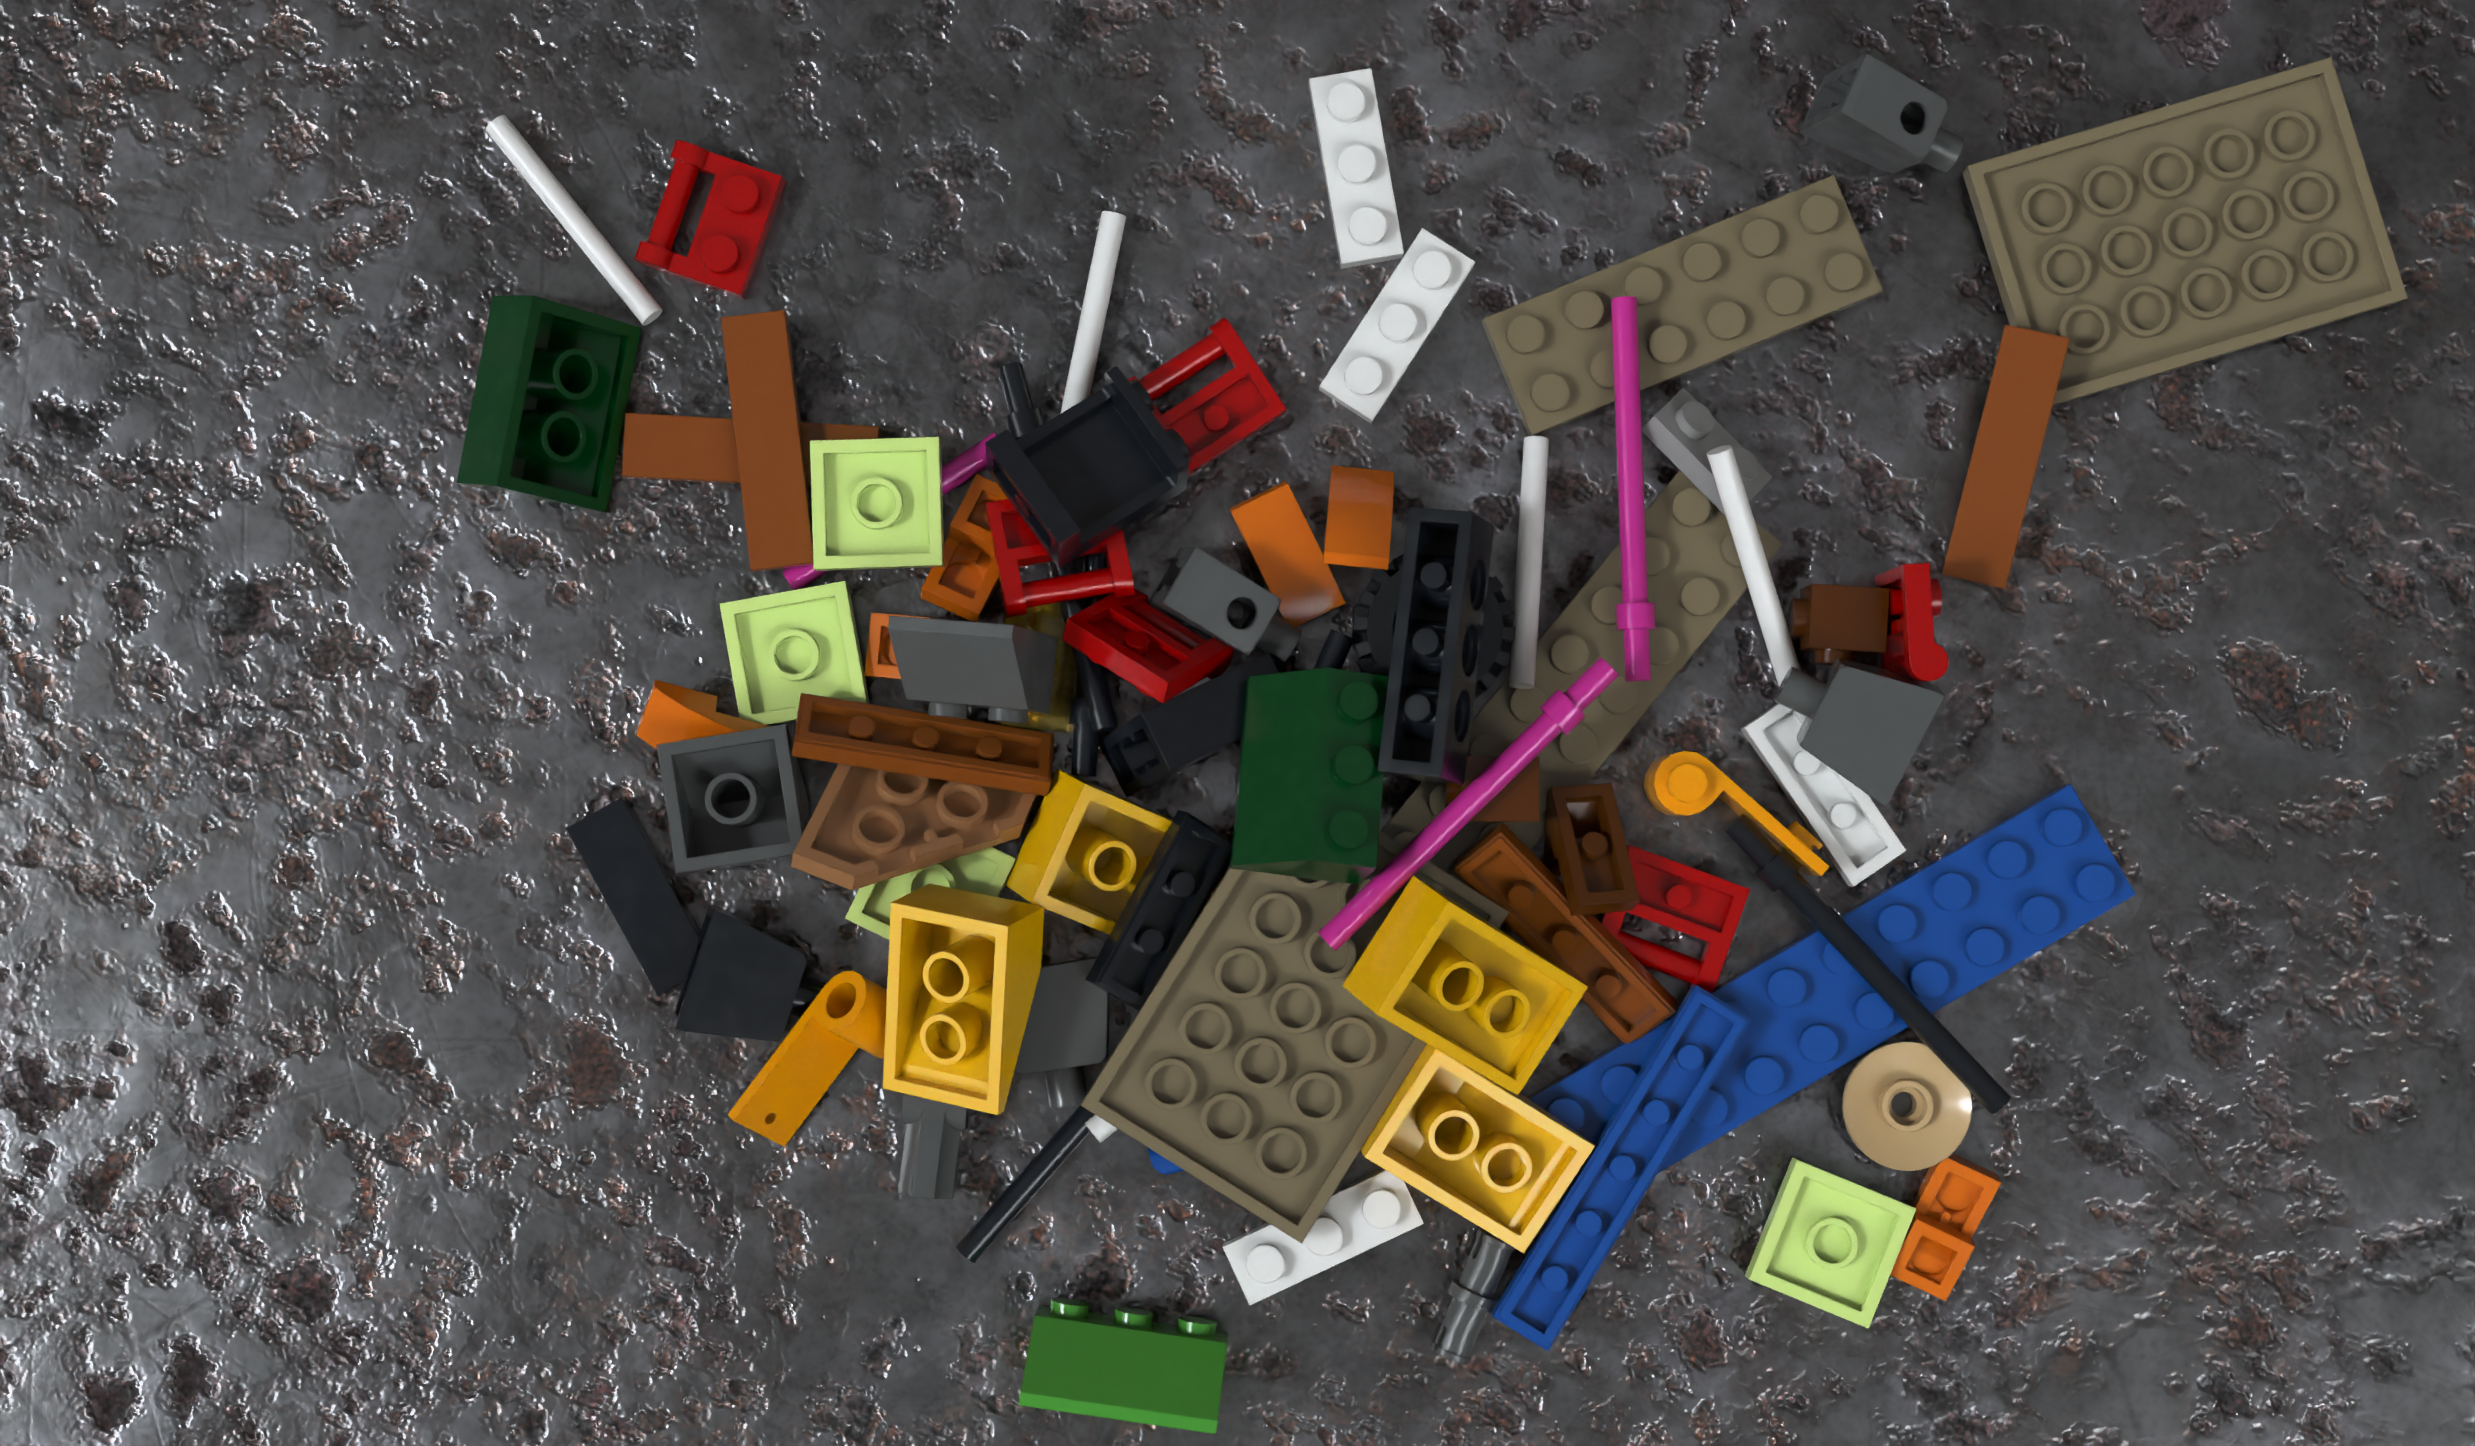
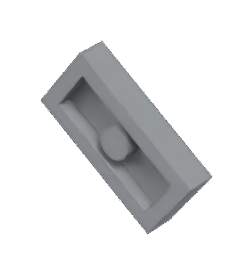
M1684 387L1642 427V432L1724 515L1725 511L1707 457L1708 451L1724 445L1732 446L1749 502L1772 478L1758 463L1755 456L1749 450L1743 448L1713 418L1711 412L1699 403Z

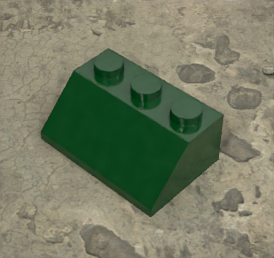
M534 295L492 296L457 483L513 497L606 513L642 327Z
M1327 667L1249 676L1246 687L1230 868L1359 885L1376 869L1384 773L1378 771L1389 676Z

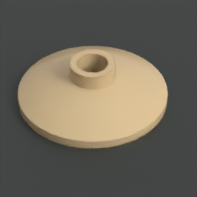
M1901 1041L1878 1047L1857 1063L1845 1084L1842 1112L1846 1129L1852 1141L1867 1157L1891 1169L1915 1171L1926 1169L1942 1162L1958 1148L1966 1136L1970 1125L1972 1099L1970 1091L1927 1045ZM1907 1092L1912 1099V1107L1907 1114L1897 1116L1891 1107L1892 1099L1898 1093Z

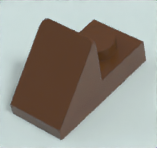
M1611 783L1551 787L1547 792L1543 864L1555 876H1562L1571 916L1632 911L1640 901Z

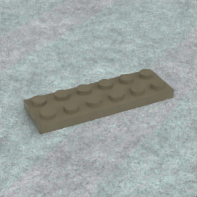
M1832 175L1483 318L1482 325L1529 436H1537L1615 404L1612 298L1621 296L1637 298L1640 393L1878 296L1883 289L1836 178Z

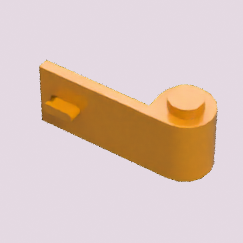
M1689 751L1676 752L1659 757L1648 768L1643 786L1646 798L1654 809L1661 813L1672 816L1697 814L1709 807L1718 797L1737 815L1744 814L1777 850L1784 847L1801 865L1800 870L1804 874L1822 876L1830 867L1812 851L1813 848L1820 850L1823 844L1795 820L1788 828L1784 827L1702 755Z
M843 971L833 976L727 1115L734 1122L785 1147L858 1048L877 1058H884L887 990L855 971Z

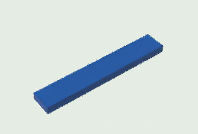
M1692 985L1596 1141L1594 1149L1574 1177L1491 1312L1493 1318L1546 1351H1549L1752 1019L1699 986Z

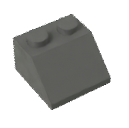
M889 616L888 630L906 699L929 703L928 715L966 719L968 707L989 709V721L1027 724L1028 712L1050 714L1057 637L1015 625Z
M787 724L657 745L676 873L694 874L793 857V852L810 820L806 788L797 757L791 756L793 743Z

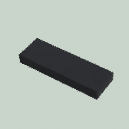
M621 797L567 827L566 830L657 996L684 982L700 931L627 798Z
M1178 810L1085 980L1134 1009L1140 1010L1196 920L1231 855L1233 840L1190 813Z

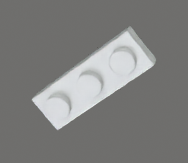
M1368 68L1310 78L1309 91L1341 269L1403 258L1404 250L1372 69Z
M1422 228L1320 384L1319 391L1372 424L1473 269L1475 261Z
M1777 703L1742 727L1741 731L1814 837L1823 844V850L1847 885L1854 887L1907 850L1868 794L1799 745L1796 737L1806 716Z
M1381 1169L1334 1191L1302 1244L1273 1225L1266 1223L1223 1243V1249L1249 1305H1252L1424 1223L1405 1182L1385 1169Z

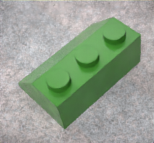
M1052 1298L1050 1307L1038 1306L1034 1315L1019 1406L1216 1434L1228 1344V1332L1216 1331L1217 1322L1191 1316L1179 1317L1178 1325L1152 1322V1312L1130 1307H1116L1114 1316L1090 1313L1089 1303L1068 1298Z

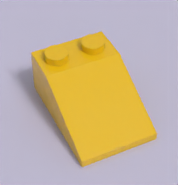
M1057 768L1048 794L1043 798L1005 886L1032 904L1044 906V909L1110 935L1173 819ZM1219 878L1217 879V881H1216L1215 885L1213 886V888H1212V890H1211L1209 896L1207 897V899H1206V901H1205V903H1204V905H1203V908L1205 907L1206 903L1208 902V900L1210 899L1211 895L1213 894V892H1214V890H1215V887H1216V885H1217V883H1218V881H1219Z
M1414 875L1342 985L1376 1015L1517 1096L1588 988L1586 984Z
M930 883L891 902L883 1089L994 1115L1004 1112L1041 971L1044 906Z
M1426 1044L1360 1151L1366 1159L1520 1252L1525 1253L1595 1145L1521 1093L1518 1096Z

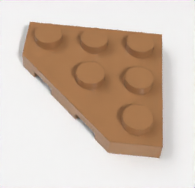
M838 764L793 852L791 867L849 890L862 888L1019 838L1038 795Z

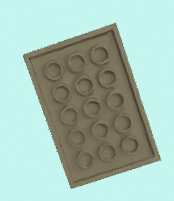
M2331 57L1974 163L1962 170L2009 325L2070 338L2053 406L2390 306L2408 299Z
M1379 831L1376 869L1359 885L1239 870L1229 867L1144 1005L1133 1019L1084 1097L1081 1106L1302 1244L1427 1044L1376 1015L1342 986L1409 881L1337 951L1318 934L1405 846ZM1429 861L1414 875L1498 929L1509 913Z

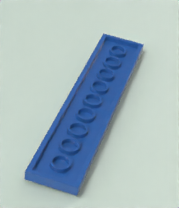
M2064 784L1839 916L1931 1013H1934L2136 894L2071 784ZM1817 929L1714 988L1713 996L1752 1020L1659 1172L1909 1027ZM1675 1013L1640 1039H1635L1630 1044L1621 1042L1527 1098L1595 1145Z

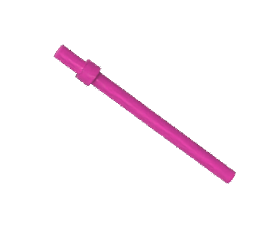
M1621 296L1611 299L1622 603L1616 604L1617 631H1623L1625 682L1651 681L1649 630H1655L1656 625L1655 603L1648 602L1637 298Z
M1600 657L1564 693L1557 689L1539 707L1543 713L1355 895L1318 934L1337 951L1561 732L1567 736L1585 718L1582 711L1619 676L1617 672Z

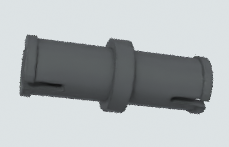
M1478 1228L1476 1240L1460 1279H1453L1450 1284L1448 1294L1452 1296L1436 1339L1431 1344V1349L1437 1351L1436 1353L1461 1364H1469L1471 1360V1353L1488 1312L1491 1313L1499 1301L1495 1294L1511 1254L1515 1251L1514 1247L1482 1228Z

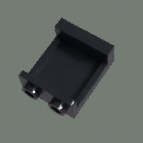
M1117 366L1105 372V384L1101 390L1015 441L1010 432L1005 430L985 442L987 470L1058 568L1187 489L1191 455L1185 442L1174 429L1164 430L1152 414L1155 412V408L1146 389L1136 379L1129 382Z

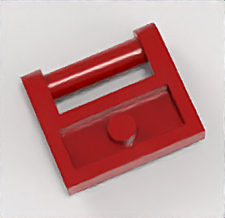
M675 140L669 158L675 162L648 240L647 242L640 241L634 260L655 270L745 300L786 181L780 175L709 152L692 143ZM698 172L715 178L689 253L685 257L672 252L671 249Z
M1225 317L1208 327L1211 334L1140 380L1135 376L1128 379L1129 382L1134 379L1138 380L1148 392L1151 400L1154 401L1223 355L1233 365V369L1161 415L1154 405L1155 412L1152 414L1164 430L1174 429L1181 436L1190 452L1191 461L1189 462L1188 476L1272 423L1287 411L1248 349Z
M1009 499L986 502V513L1007 618L1027 615L1026 608L1113 593L1115 599L1135 595L1123 529L1079 555L1084 556L1105 552L1108 568L1022 583L1019 567L1051 562L1053 560Z
M1930 563L1902 564L1876 575V588L1890 589L1886 653L1880 654L1881 669L1905 675L1920 682L1939 679L1948 669L1949 660L1943 647L1934 643L1933 617L1940 616L1942 595L1939 580L1937 578H1930Z
M1135 587V595L1115 599L1112 593L1069 617L1066 621L1062 637L1063 641L1084 653L1092 662L1103 665L1136 686L1141 693L1155 698L1162 704L1206 677L1212 680L1222 675L1229 666L1233 656L1232 647L1215 637L1207 640L1150 605L1148 603V596Z
M1627 845L1640 901L1632 911L1602 913L1599 921L1642 966L1690 983V988L1695 984L1712 994L1750 889L1632 845ZM1626 912L1706 941L1700 959L1621 931L1620 928Z

